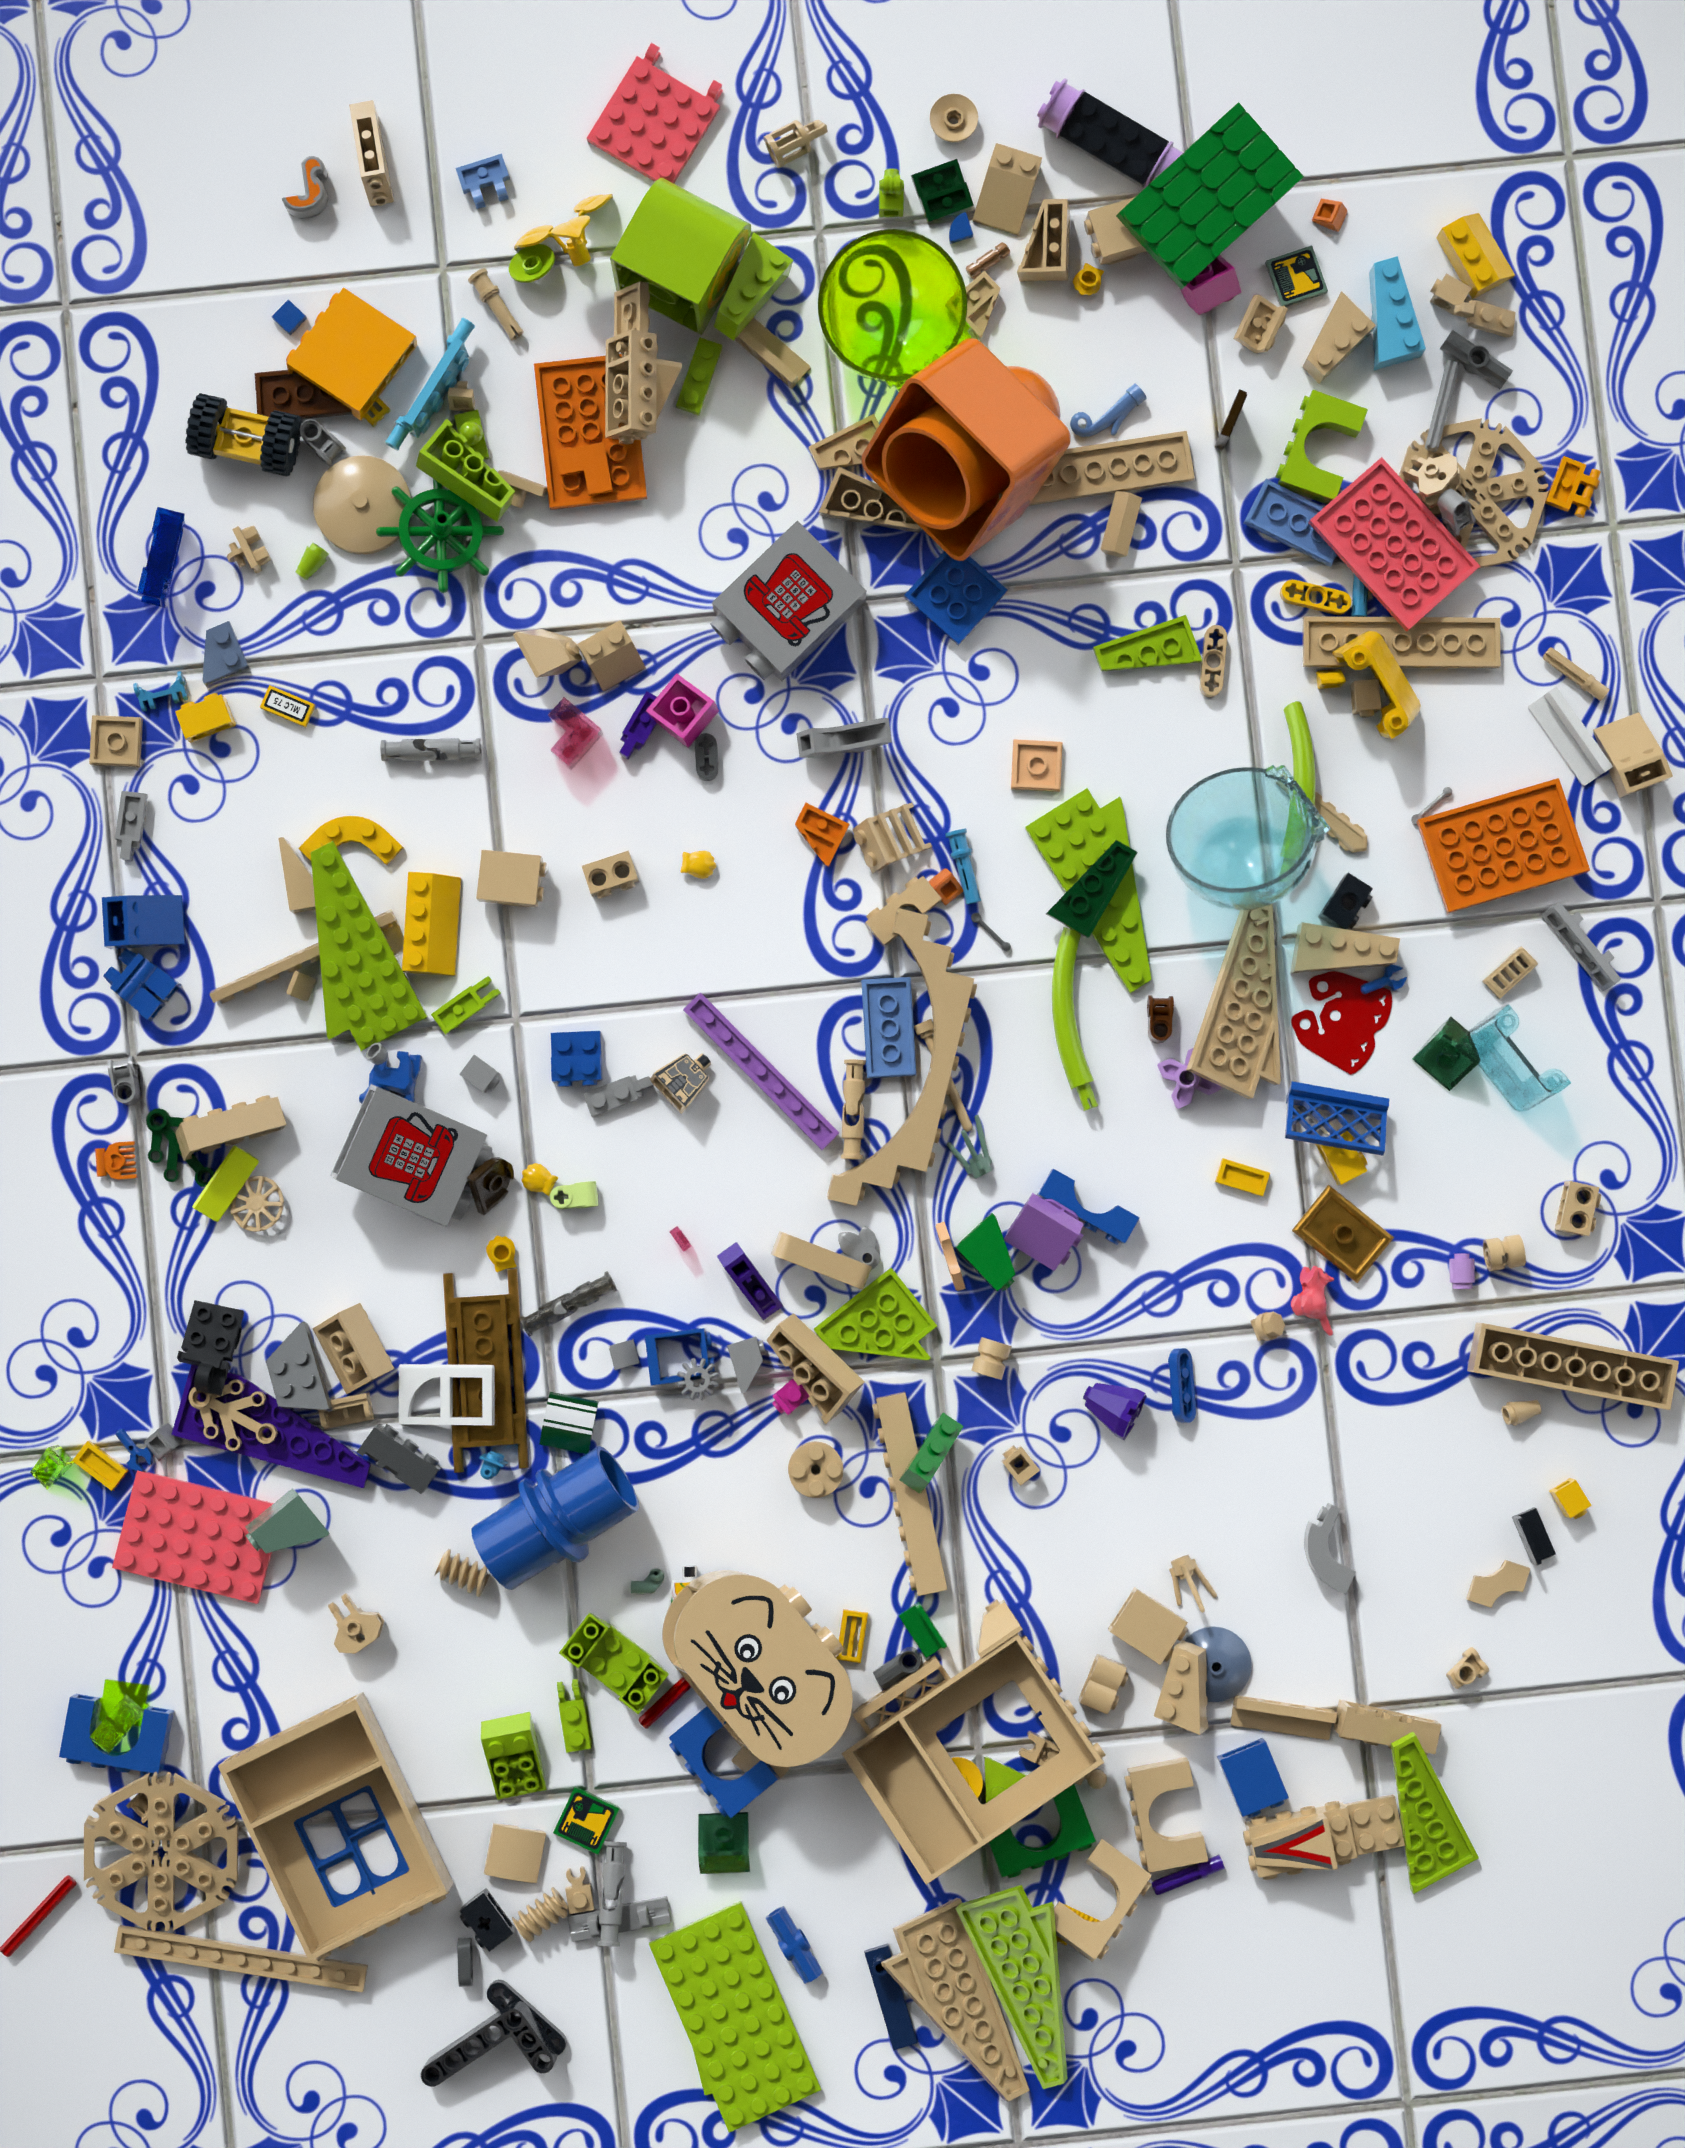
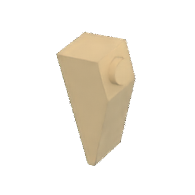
M284 837L278 838L289 911L299 913L316 910L313 875L288 840Z

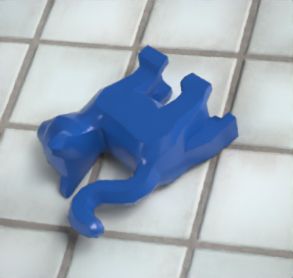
M398 1051L397 1058L400 1061L398 1068L388 1067V1060L383 1064L374 1065L369 1074V1087L373 1084L386 1091L402 1094L407 1100L415 1101L414 1091L416 1079L421 1068V1055H409L408 1052ZM369 1087L365 1090L364 1093L360 1094V1103H363Z

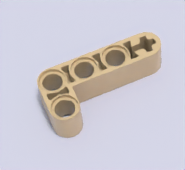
M779 1231L771 1251L773 1256L862 1290L872 1266Z

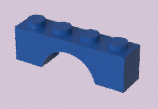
M1054 1168L1051 1169L1037 1194L1044 1200L1053 1199L1077 1214L1079 1219L1085 1222L1083 1225L1085 1228L1094 1233L1097 1230L1102 1231L1106 1234L1105 1239L1113 1244L1118 1245L1119 1242L1123 1244L1127 1242L1140 1217L1119 1205L1105 1213H1092L1084 1209L1075 1196V1180Z

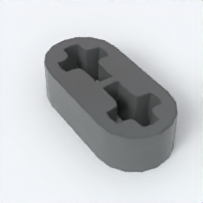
M703 733L695 740L696 771L699 778L704 781H711L718 775L717 741L709 733ZM704 739H708L709 743H713V746L709 747V755H704V748L699 747V744H702ZM705 759H709L710 767L714 768L708 776L705 775L704 771H700V768L705 767Z
M458 1938L459 1987L473 1986L472 1938Z

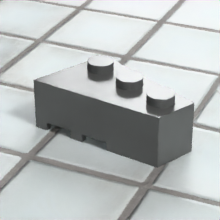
M381 1424L374 1427L357 1453L362 1456L364 1454L368 1455L376 1461L377 1466L382 1469L386 1468L397 1479L420 1494L424 1493L442 1468L437 1465L439 1460L429 1453L423 1455L417 1450L419 1446L410 1439L404 1441L398 1437L397 1434L399 1432L392 1426L386 1424L384 1427Z

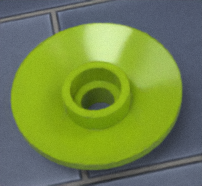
M544 244L523 248L510 261L509 273L511 277L520 283H530L539 280L552 269L555 262L554 252L549 246Z

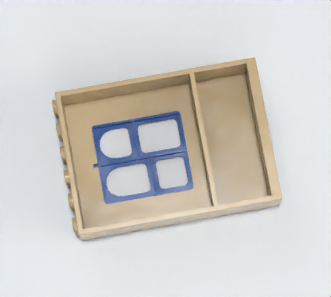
M364 1692L228 1757L218 1765L309 1961L317 1958V1961L323 1960L332 1954L331 1951L335 1948L345 1949L354 1944V1940L362 1935L363 1938L370 1937L378 1932L377 1929L385 1924L386 1927H390L398 1923L400 1917L404 1914L409 1913L412 1916L424 1909L423 1906L427 1903L437 1904L446 1899V1895L450 1893L449 1890L453 1885V1881ZM366 1792L372 1800L378 1813V1818L358 1829H351L342 1812L341 1804ZM324 1811H330L342 1834L346 1847L325 1859H320L312 1846L303 1823ZM379 1829H384L387 1832L398 1857L395 1871L386 1876L376 1875L370 1870L358 1846L359 1839ZM346 1859H352L360 1873V1885L353 1893L340 1894L331 1886L326 1870Z

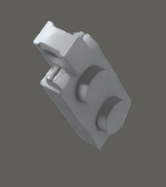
M121 792L115 840H117L116 846L121 847L120 859L133 861L134 851L139 849L140 843H142L148 799L146 793Z
M636 1075L627 1076L585 1092L583 1096L591 1117L638 1100L639 1097L643 1096L641 1090L652 1087L653 1084L649 1076L637 1080Z

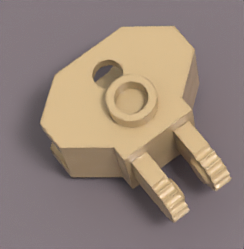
M1449 453L1434 459L1429 457L1427 460L1415 455L1411 462L1419 470L1416 471L1410 467H1405L1402 470L1404 477L1417 484L1422 502L1430 508L1438 506V499L1447 486L1450 487L1449 489L1456 491L1461 485L1457 457Z
M345 1593L341 1598L344 1605L350 1611V1615L344 1617L334 1602L328 1605V1608L338 1622L336 1624L338 1632L334 1645L339 1653L356 1654L380 1637L385 1621L379 1612H365L361 1607L358 1609L350 1596ZM360 1633L365 1636V1640L360 1638Z

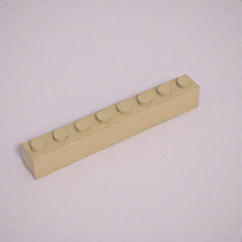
M900 1392L877 1397V1403L872 1404L875 1419L880 1418L882 1428L877 1430L880 1443L886 1444L887 1452L882 1453L885 1468L891 1467L892 1477L888 1478L890 1491L896 1492L898 1500L893 1502L896 1517L901 1516L903 1526L898 1527L901 1542H907L908 1551L903 1552L906 1566H912L913 1575L909 1576L911 1590H917L918 1596L947 1590L926 1487L919 1494L899 1480L910 1461L918 1452L906 1393Z

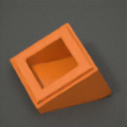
M1321 198L1312 221L1339 232L1347 215V209L1342 202Z
M947 868L928 881L942 898L941 902L945 906L963 892L961 885Z

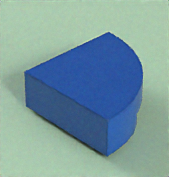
M966 212L958 215L952 222L949 230L950 244L973 237V231Z

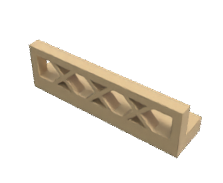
M934 1655L922 1663L916 1672L908 1674L887 1690L881 1691L853 1710L852 1715L861 1724L867 1735H869L951 1678ZM937 1669L944 1677L937 1684L926 1683L927 1676ZM913 1685H922L920 1696L917 1698L905 1697L906 1691ZM925 1686L931 1687L929 1690L924 1692ZM894 1698L901 1699V1706L895 1713L885 1711L887 1703ZM905 1700H906V1701H911V1702H909L907 1705L904 1706V1701H905ZM874 1712L880 1713L879 1724L870 1729L864 1719ZM884 1714L890 1715L888 1718L883 1720Z

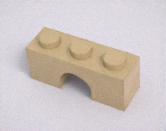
M916 876L904 885L907 888L900 895L895 892L885 900L887 903L885 907L881 910L877 907L866 916L868 920L865 922V925L883 947L899 936L892 933L899 908L912 907L918 913L925 915L941 902L942 898L924 876L919 879Z

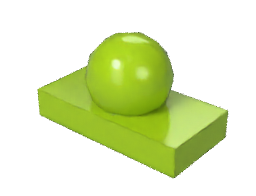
M478 409L454 415L458 434H462L468 440L469 446L475 452H479L484 457V460L490 459Z

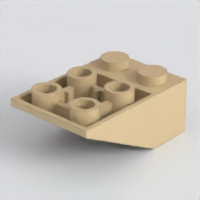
M1639 712L1593 729L1600 749L1613 766L1609 769V773L1619 798L1673 777L1662 749Z

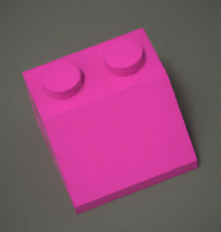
M1221 255L1182 290L1180 289L1188 305L1198 315L1207 313L1217 305L1230 301L1234 296L1242 293L1235 268Z
M676 674L648 707L646 712L672 737L689 748L719 712V709L714 700L679 674Z

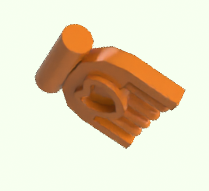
M135 1141L115 1142L109 1145L106 1151L105 1148L95 1149L97 1177L107 1176L108 1173L111 1178L118 1180L138 1178L137 1174L122 1175V1173L136 1172V1168L121 1169L123 1166L136 1165L135 1161L126 1162V1159H134L136 1157L134 1154H121L124 1152H134L135 1148H120V1146L135 1145Z

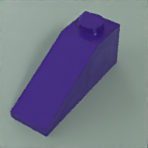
M737 1242L717 1255L724 1269L763 1321L783 1307L780 1300Z

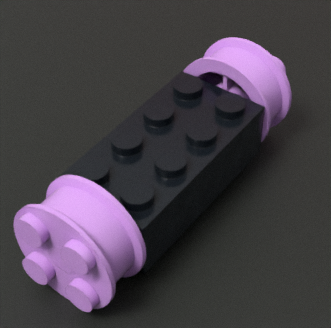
M1066 78L1061 83L1058 81L1054 83L1049 93L1051 95L1047 104L1043 103L1037 113L1039 128L1045 126L1056 133L1057 139L1061 138V140L1144 189L1183 154L1182 151L1173 147L1174 142L1170 141L1169 143L1168 140L1085 92V89L1081 91L1067 84L1068 79Z

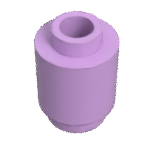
M1467 1253L1454 1254V1258L1449 1259L1452 1289H1473L1472 1283L1475 1282V1259L1469 1258Z

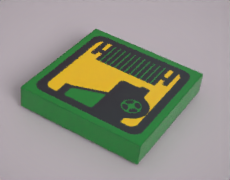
M575 1786L553 1833L598 1855L620 1807Z

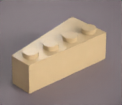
M1302 922L1297 926L1290 974L1390 966L1397 962L1400 938Z
M794 1313L779 1323L767 1338V1342L785 1367L789 1366L792 1370L795 1382L798 1386L802 1384L810 1397L807 1399L812 1406L816 1405L823 1414L821 1418L825 1424L842 1412L865 1383Z

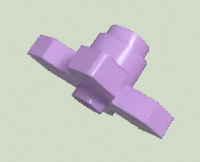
M1193 1048L1188 1050L1185 1064L1170 1058L1157 1065L1163 1078L1176 1081L1177 1083L1171 1097L1178 1109L1192 1103L1195 1089L1210 1095L1223 1088L1194 1073L1193 1081L1187 1079L1186 1075L1189 1071L1186 1069Z

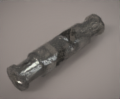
M606 1271L604 1276L593 1282H585L573 1290L571 1294H563L538 1307V1311L526 1317L521 1316L519 1319L527 1335L530 1337L536 1330L544 1326L549 1327L574 1314L579 1307L589 1306L599 1301V1297L610 1291L616 1292L618 1289L611 1275ZM561 1301L562 1307L567 1312L555 1314L554 1308Z

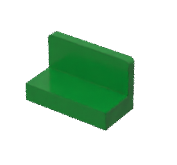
M920 1601L899 1614L900 1619L926 1658L939 1649L948 1647Z

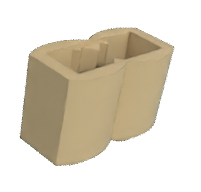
M1097 1654L1081 1690L1079 1702L1108 1715L1110 1709L1114 1710L1117 1706L1119 1696L1116 1693L1119 1687H1124L1128 1679L1129 1673L1126 1672V1666Z

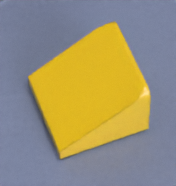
M1340 669L1318 670L1316 672L1317 688L1319 689L1341 688L1346 682V678Z

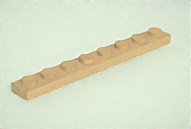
M391 909L375 916V919L381 930L384 931L393 926L391 922L395 921L396 917ZM319 942L212 990L209 995L213 1003L219 1000L221 1004L234 999V994L243 990L244 994L256 989V984L263 980L266 983H270L280 978L279 973L285 970L292 973L302 968L301 963L307 960H311L312 963L320 960Z

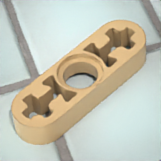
M1219 625L1209 627L1204 634L1199 688L1206 697L1217 696L1223 687L1227 632ZM1214 631L1218 632V636L1222 637V639L1218 640L1216 649L1207 650V647H1213V639L1209 638V635H1212ZM1210 655L1218 656L1220 665L1216 668L1209 667L1206 662L1207 657ZM1205 671L1208 673L1219 672V675L1215 674L1213 683L1218 685V687H1215L1212 692L1209 691V687L1205 686L1210 680V674L1206 675Z

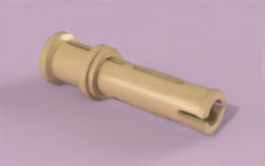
M486 268L476 271L469 277L468 282L473 284L479 292V299L489 305L510 337V340L517 339L512 329L515 330L518 337L524 331L499 296L500 289L497 285H493L487 276L488 271Z

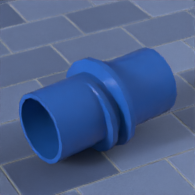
M596 1447L554 1475L548 1470L540 1469L535 1475L538 1485L527 1478L521 1480L518 1484L519 1497L471 1528L472 1539L478 1554L492 1576L503 1587L513 1590L551 1565L563 1561L565 1558L571 1562L580 1563L589 1554V1541L638 1511L640 1508L639 1501L628 1476L612 1454L604 1447Z

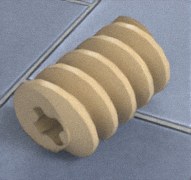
M448 1549L441 1558L435 1575L440 1572L441 1581H444L449 1576L450 1585H453L458 1580L459 1589H462L467 1584L468 1593L477 1588L476 1596L480 1597L490 1577V1574H487V1567L484 1566L481 1570H478V1561L469 1566V1557L460 1562V1553L451 1558V1549Z
M554 1887L551 1888L552 1897L544 1893L545 1902L542 1903L536 1898L535 1909L528 1904L526 1905L528 1914H524L519 1910L518 1915L520 1919L516 1920L512 1917L518 1932L528 1942L534 1940V1934L540 1936L542 1928L549 1930L551 1927L550 1922L557 1924L559 1922L558 1916L561 1918L567 1917V1904Z

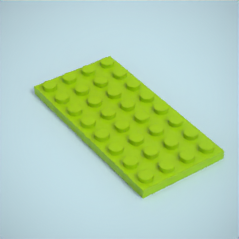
M741 1901L649 1942L650 1949L729 2133L821 2090V2086Z

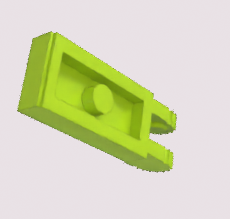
M489 976L473 987L469 986L431 1014L445 1035L485 1008L487 1003L501 994L499 989H495L481 999L477 992L487 987L492 981Z
M578 1679L572 1680V1690L575 1699L566 1700L563 1682H557L558 1706L566 1753L591 1749L592 1747L584 1697L581 1696Z

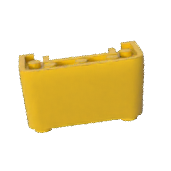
M1367 631L1332 653L1338 663L1346 661L1347 665L1354 670H1362L1369 666L1375 678L1379 679V685L1390 703L1380 709L1382 718L1375 727L1381 737L1393 739L1408 728L1419 714L1421 704L1383 637L1375 631Z

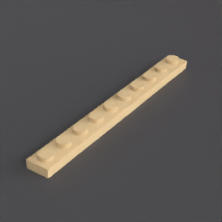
M124 1925L118 1927L114 1953L356 1992L364 1991L368 1965L329 1958L320 1961L314 1958L309 1961L304 1954L149 1929L147 1931L142 1928Z

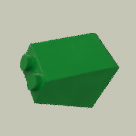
M990 1213L954 1248L994 1291L1000 1289L1005 1291L1015 1282L1012 1279L1015 1271L997 1218L993 1213Z

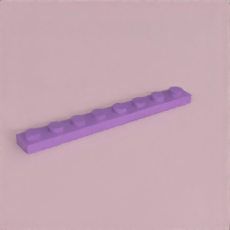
M701 992L683 1009L821 1150L839 1134L828 1120Z

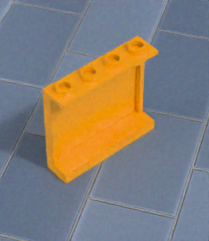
M343 287L339 294L335 293L329 302L330 306L326 311L318 314L313 328L303 334L297 349H292L286 358V365L290 374L295 371L350 408L353 416L361 421L418 345L416 335Z

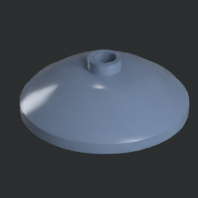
M1211 1626L1193 1632L1184 1640L1206 1649V1696L1208 1702L1229 1700L1244 1689L1251 1674L1252 1662L1246 1644L1237 1634L1226 1628ZM1215 1662L1220 1663L1221 1667L1218 1671L1212 1670V1665Z

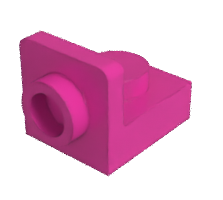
M792 1378L772 1396L775 1399L772 1404L781 1414L786 1412L789 1415L810 1396L802 1384L798 1386Z

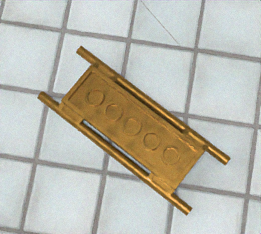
M507 1269L509 1294L454 1298L453 1273H443L448 1365H458L459 1356V1365H494L495 1425H451L454 1473L464 1472L463 1447L517 1444L519 1469L529 1468L517 1269ZM508 1324L511 1326L516 1414H513ZM453 1377V1417H461V1409L462 1417H482V1378L460 1377L459 1390V1377ZM460 1391H461V1408H460Z

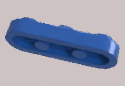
M1175 1348L1171 1351L1168 1358L1172 1414L1178 1423H1191L1196 1416L1192 1356L1186 1348Z

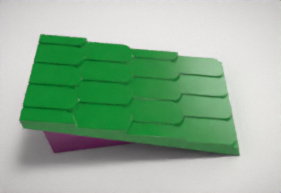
M1238 102L1131 200L1116 217L1182 290L1299 183L1304 176Z

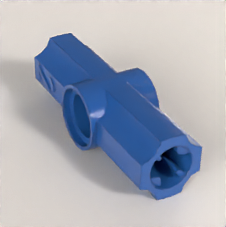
M785 1906L775 1909L766 1916V1920L779 1940L778 1944L782 1953L788 1961L792 1962L804 1984L812 1982L823 1973V1970L811 1952L806 1936L800 1928L796 1927Z

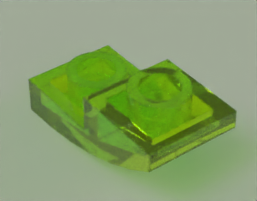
M126 1695L95 1729L90 1739L109 1754L143 1716L144 1709Z

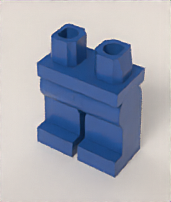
M125 949L118 958L127 965L125 970L120 973L111 966L103 977L111 985L110 989L136 1009L146 1020L152 1021L166 1005L158 997L168 1002L182 984L144 955ZM146 987H148V988L151 989L154 993H156V995H157L158 997H156L153 993H151L148 989H146Z

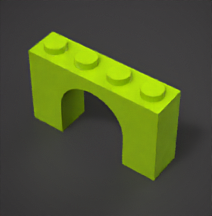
M1312 390L1309 397L1304 396L1299 409L1303 411L1302 417L1295 420L1291 431L1295 433L1293 442L1288 441L1283 454L1287 456L1285 464L1280 463L1275 478L1279 479L1278 485L1296 494L1329 504L1337 497L1344 477L1315 467L1305 454V439L1310 433L1319 429H1331L1356 438L1361 431L1368 409Z

